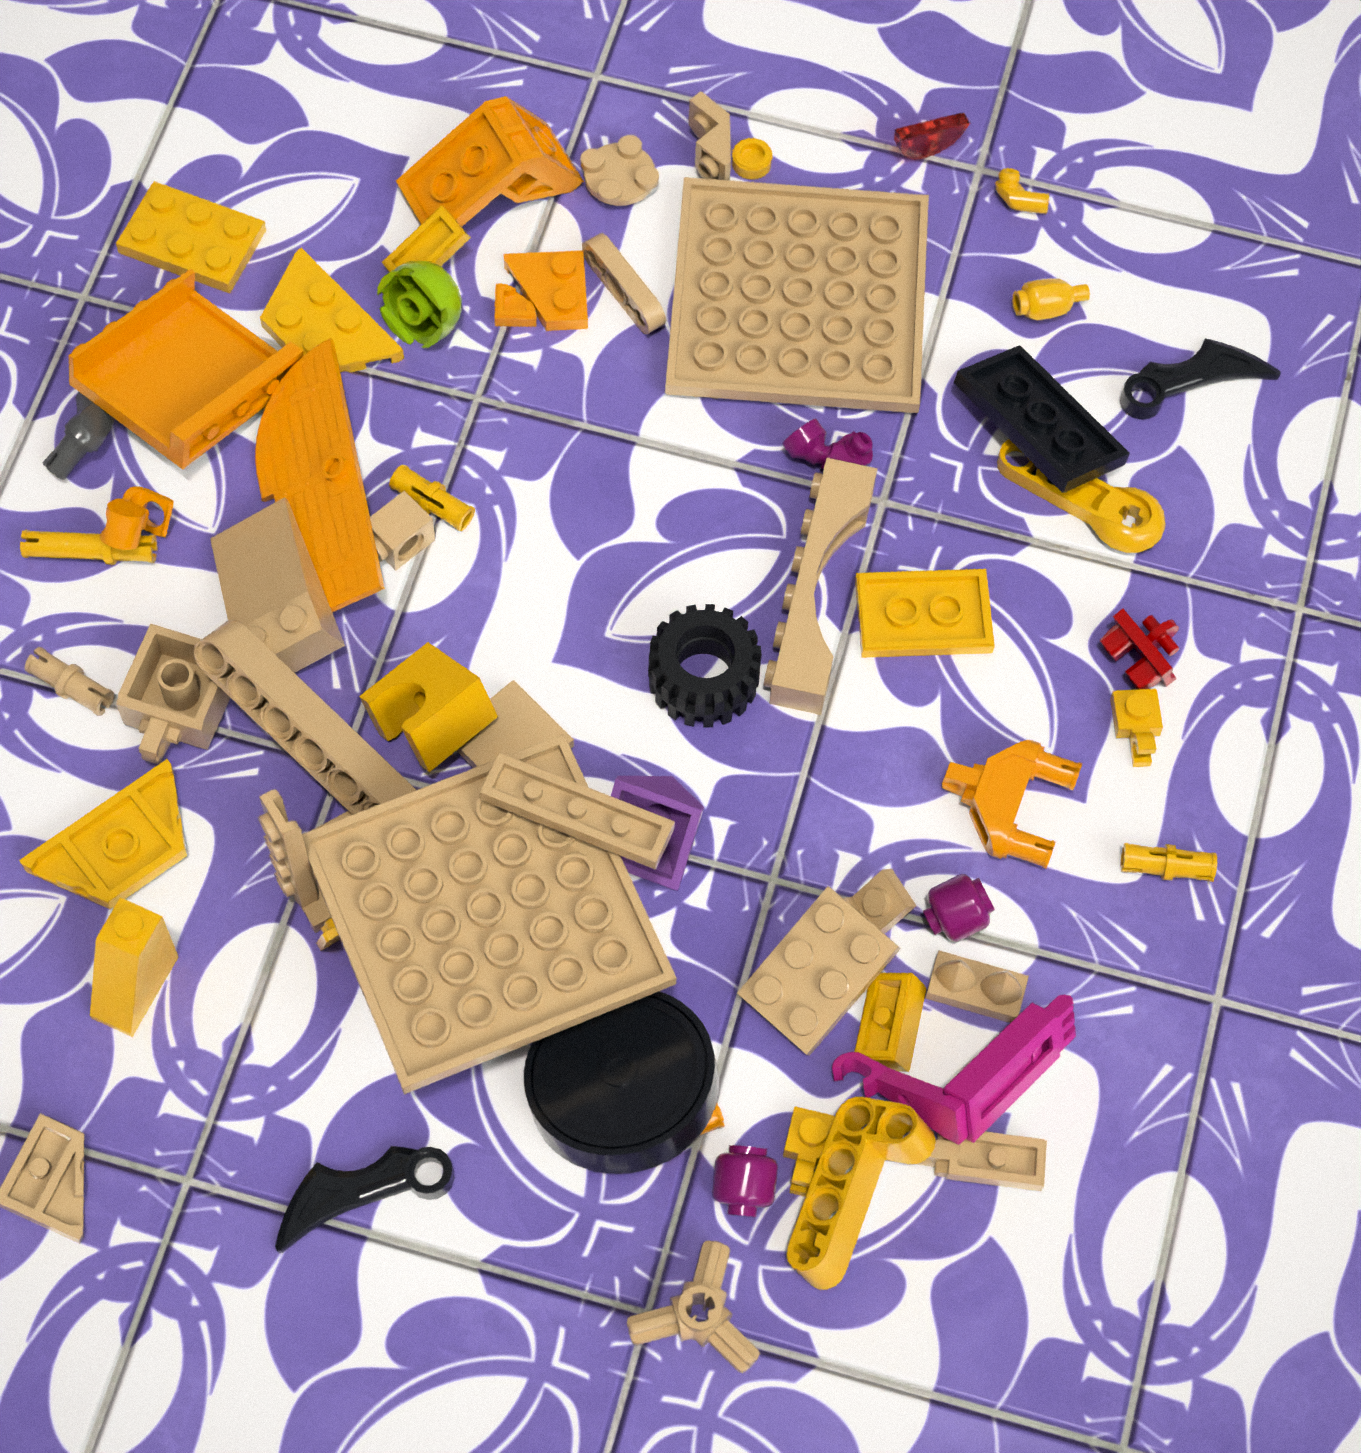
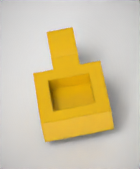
M1157 689L1112 691L1110 703L1116 738L1130 739L1133 767L1151 766V754H1155L1157 750L1154 736H1160L1163 730Z
M794 1106L783 1157L796 1160L789 1193L806 1197L813 1178L815 1165L819 1162L835 1117L834 1115Z

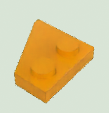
M583 250L504 254V269L508 274L511 273L520 286L521 294L529 302H532L536 309L537 318L546 331L588 329Z

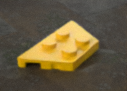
M302 248L298 249L260 316L262 328L282 348L289 342L294 343L303 350V356L323 341L332 338L335 344L340 372L346 371L351 373L366 369V363L388 358L391 359V363L403 360V349Z
M166 759L21 858L19 861L24 870L29 874L101 906L112 909L120 897L123 899L128 898L187 856L174 771L171 763Z

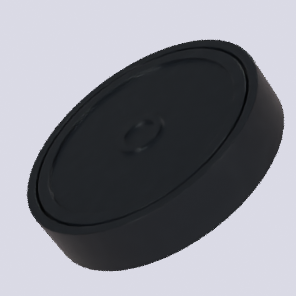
M658 991L532 1042L525 1060L524 1090L539 1133L557 1154L584 1169L601 1173L624 1174L643 1171L661 1165L679 1155L699 1137L711 1119L716 1107L719 1093V1072L710 1036L698 1016L681 1001Z

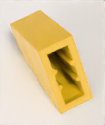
M121 897L119 898L96 937L90 1005L91 1019L128 1036H134L179 957L163 916Z

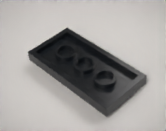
M1021 345L958 370L954 384L1062 493L1126 464L1130 452Z

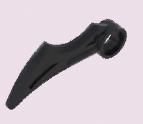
M1205 338L1199 351L1190 359L1174 364L1149 362L1139 373L1130 376L1126 380L1121 392L1120 404L1126 414L1141 420L1150 419L1160 411L1164 398L1222 381L1238 379L1278 380L1281 372L1263 359L1245 350ZM1138 389L1146 390L1153 396L1154 400L1149 403L1139 402L1132 396V392Z
M391 1146L376 1162L355 1171L334 1170L316 1162L300 1183L286 1209L278 1232L275 1249L278 1253L282 1254L306 1234L334 1217L409 1190L421 1199H439L446 1195L453 1186L455 1176L452 1162L448 1155L439 1148L423 1147L417 1150L399 1146ZM432 1161L441 1165L443 1175L437 1183L423 1185L417 1181L416 1173L422 1164Z

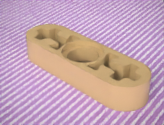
M600 233L582 243L583 254L590 268L642 333L648 334L666 323V316L658 299L604 233Z

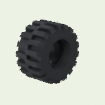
M696 604L686 606L685 614H681L676 610L669 615V623L662 621L658 625L656 636L652 635L650 642L648 677L651 694L656 693L655 702L660 709L668 706V716L674 720L679 716L685 717V725L694 727L695 721H703V728L713 727L714 720L718 719L724 725L731 722L733 712L740 716L746 711L747 702L752 703L756 696L762 656L761 646L757 645L758 636L754 629L747 631L748 621L740 616L735 620L733 618V610L724 607L722 612L715 611V604H705V610H697ZM709 654L720 658L729 668L718 676L701 678L688 673L680 664L690 656Z

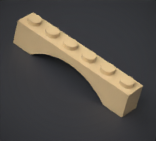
M826 458L823 474L814 473L809 498L816 499L814 510H805L801 527V535L807 536L805 547H796L791 571L798 573L796 585L787 584L782 609L789 610L787 623L778 621L773 647L779 648L780 652L777 661H768L763 686L771 687L769 704L818 715L822 714L834 656L823 639L816 617L814 592L821 572L832 555L848 538L866 526L877 468Z

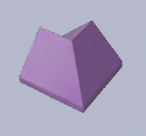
M617 776L611 792L612 797L675 821L674 831L656 870L621 856L628 873L678 891L704 806L673 776Z

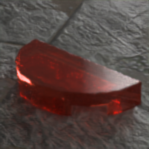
M963 112L895 129L894 141L904 157L912 160L925 159L942 152L955 143L964 134L970 121Z

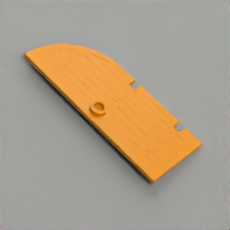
M329 338L302 356L288 370L272 393L264 409L257 432L255 466L261 500L267 502L274 499L277 502L285 497L289 501L331 611L335 612L385 588L335 344L332 338Z

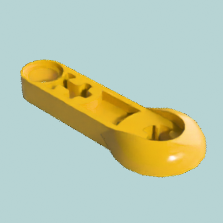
M1010 439L1002 444L997 459V468L1001 475L1089 524L1099 538L1111 548L1124 553H1140L1152 548L1161 540L1165 530L1164 510L1159 501L1147 491L1135 487H1113L1096 478L1062 493L1055 485L1047 482L1048 478L1039 469H1037L1035 476L1032 475L1035 465L1030 460L1027 465L1022 467H1016L1008 463L1006 460L1008 453L1022 452ZM1127 515L1136 519L1131 527L1125 526L1122 523L1123 519L1126 520Z

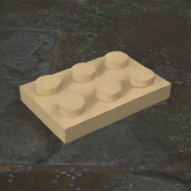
M827 886L737 994L806 1055L810 1056L901 948L831 887Z

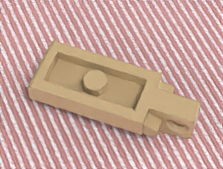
M984 1132L974 1143L965 1139L958 1145L938 1133L932 1154L925 1161L917 1165L935 1167V1176L946 1177L949 1180L1042 1191L1045 1182L1047 1140Z

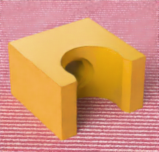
M429 642L359 696L378 734L385 740L390 741L403 731L420 766L428 772H431L498 717L480 677Z

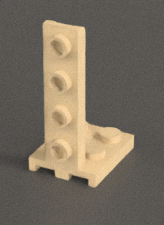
M271 790L259 796L264 814L259 816L258 820L266 834L263 838L270 851V861L276 870L274 876L285 896L293 895L310 922L313 931L317 933L324 926V923L331 918V915L310 867L301 829L296 821L288 822L281 795L278 790ZM347 811L335 817L334 819L320 825L319 827L335 822L342 818L348 817L352 814L349 811Z

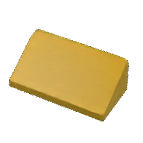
M880 973L867 989L854 1051L899 1072L910 1071L926 993V986L913 973Z

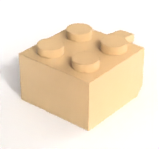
M151 623L120 688L116 705L123 724L138 728L139 733L144 734L139 746V753L142 754L141 758L159 765L170 743L178 745L180 741L208 750L230 697L197 665L193 650L195 644L201 640L200 638Z

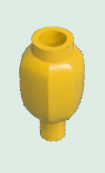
M1058 278L1028 281L1024 283L1021 290L1014 291L1012 303L1014 311L1018 316L1025 315V317L1031 320L1049 319L1066 314L1075 302L1089 300L1090 290L1087 284L1071 286L1065 280Z

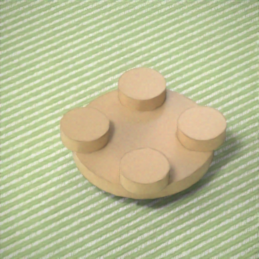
M625 135L619 139L618 143L607 144L598 149H587L581 154V167L584 170L586 187L596 199L603 203L614 206H626L637 203L644 199L659 183L658 170L655 168L651 157L642 150L641 140L634 135Z

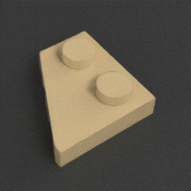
M40 1113L0 1187V1207L80 1244L83 1239L84 1133Z

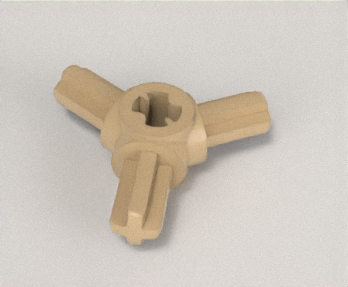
M705 1241L701 1246L693 1281L684 1283L682 1294L670 1297V1306L633 1315L627 1319V1328L632 1343L634 1345H641L678 1334L681 1342L691 1339L695 1340L701 1347L708 1343L711 1344L740 1373L750 1369L758 1360L760 1352L729 1322L733 1314L725 1307L727 1293L721 1289L730 1256V1248L718 1241ZM693 1305H703V1311L707 1308L710 1309L706 1321L697 1322V1315H694L692 1318L689 1317L692 1313Z

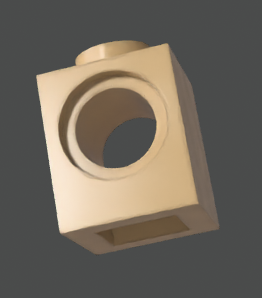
M405 491L370 516L379 562L385 560L395 571L435 541L433 518Z

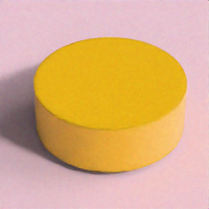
M746 138L739 141L732 151L733 170L745 179L753 180L764 177L769 173L772 166V150L761 139Z

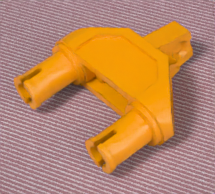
M1024 740L987 758L985 765L974 763L972 768L950 762L942 782V788L962 796L961 802L971 806L969 815L987 853L998 859H1006L1007 855L1047 869L1056 841L1017 829L1018 824L1014 823L1019 806L1028 781H1033L1034 777L1064 786L1073 791L1083 763H1077L1045 752V747L1034 740Z

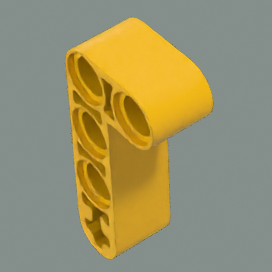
M853 1097L840 1105L836 1112L786 1254L789 1264L812 1287L819 1290H828L835 1287L843 1279L885 1160L905 1164H918L925 1161L932 1154L936 1143L935 1135L912 1107L873 1098ZM908 1131H910V1133L903 1138V1136H904ZM837 1211L835 1215L829 1219L830 1215Z

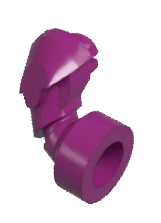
M816 418L801 426L782 443L792 458L804 459L813 465L816 463L821 464L820 469H824L826 458L867 466L873 457L872 440L863 432L856 433L853 431L850 434L844 435L838 442L826 446L824 442L827 432Z

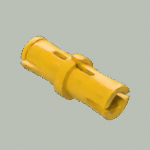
M405 464L400 465L391 476L389 481L391 489L400 493L405 491L428 514H435L454 526L458 531L466 529L472 521L475 508L468 506L446 492V487L440 482L428 481L409 469Z
M1124 843L1121 852L1120 870L1121 872L1160 875L1162 880L1172 881L1173 877L1214 882L1217 871V853L1176 849V845L1165 844L1163 848Z

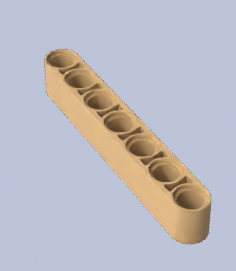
M235 620L226 621L195 644L193 650L194 658L201 670L352 815L416 790L242 623Z

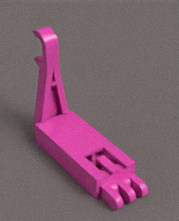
M1065 994L1059 995L1046 1008L1031 1003L961 1070L944 1089L888 1068L859 1052H847L834 1060L832 1064L834 1081L843 1080L847 1073L858 1072L865 1076L863 1078L865 1097L869 1098L880 1093L891 1102L912 1107L928 1127L958 1145L965 1139L974 1143L1060 1058V1052L1076 1037L1073 998Z

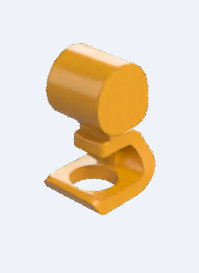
M134 486L128 488L123 495V499L117 498L107 504V523L105 529L100 534V540L106 545L117 549L131 550L138 547L142 530L166 538L174 501L144 487ZM149 502H156L163 509L164 521L161 525H156L148 519L149 510L146 507Z

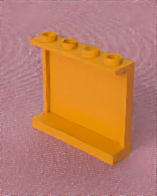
M189 269L177 279L169 280L163 289L147 300L138 302L133 310L122 318L107 324L102 332L91 340L76 346L71 354L68 355L69 385L183 470L266 407L281 379L303 356V350L292 342H289L279 351L274 349L196 292L195 271Z

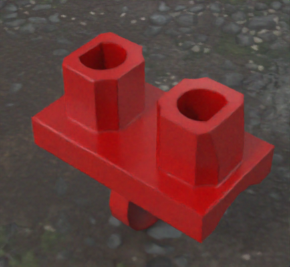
M1121 609L1113 616L1116 625L1110 628L1100 639L1101 645L1115 662L1135 648L1142 659L1128 668L1125 673L1137 690L1150 689L1161 681L1167 687L1177 678L1172 673V666L1158 651V648L1162 647L1169 656L1174 655L1180 649L1172 639L1179 630V626L1172 619L1160 624L1153 615H1150L1142 622L1150 632L1146 636L1125 609Z

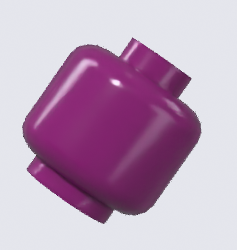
M959 874L929 890L928 901L931 907L923 910V913L935 935L944 932L950 941L960 942L986 929L991 922L990 913L994 912L995 908L979 878L972 881L968 875Z
M729 1145L728 1152L719 1154L715 1160L713 1198L719 1203L728 1204L727 1214L756 1217L757 1207H769L774 1203L778 1172L777 1162L767 1156V1149Z

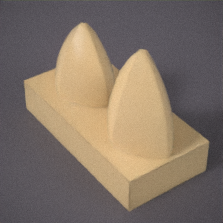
M938 950L925 999L1011 1023L1020 1013L1029 976Z

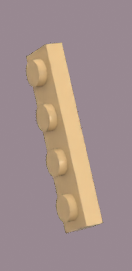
M500 752L479 792L480 800L655 870L675 827V821Z

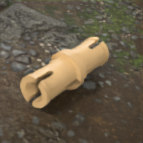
M42 647L34 650V654L39 656V659L30 654L26 660L25 671L54 687L56 695L61 698L67 699L70 697L93 711L97 716L105 713V709L100 707L101 704L106 708L111 706L114 692L84 675L83 668L76 664L68 665L48 653Z

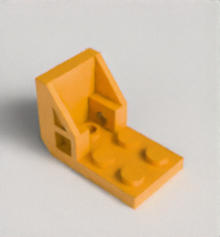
M507 96L485 101L396 180L421 224L442 205L461 226L465 225L500 193L516 203L570 193L584 182L548 123Z

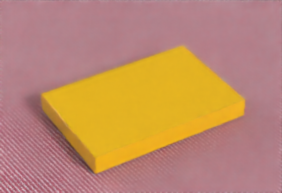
M986 569L856 573L855 589L861 658L993 653L995 644Z

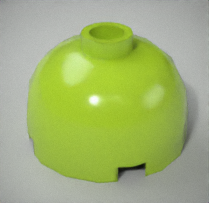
M409 261L383 276L377 287V296L383 292L385 305L379 308L383 319L390 330L409 345L413 343V339L420 344H424L421 348H428L434 345L455 328L460 318L462 298L459 288L452 276L441 266L433 262Z

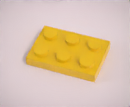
M153 181L117 240L116 246L118 253L180 276L189 269L195 271L196 282L230 294L267 230L265 221Z

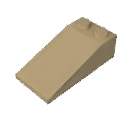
M285 497L210 538L228 621L235 620L245 625L294 673L345 646L289 501Z

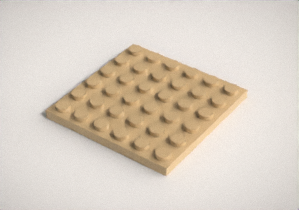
M684 177L665 394L918 413L921 393L929 195Z
M564 734L508 755L588 787ZM495 760L302 834L310 867L404 1094L676 985L677 977L621 856L480 800L479 792Z

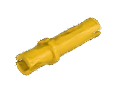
M26 529L21 533V538L26 539V542L20 541V551L23 558L103 560L105 564L115 565L117 561L155 563L157 557L156 553H152V550L157 551L156 535L151 534L149 536L141 535L136 549L123 550L103 543L100 540L99 533L30 531Z

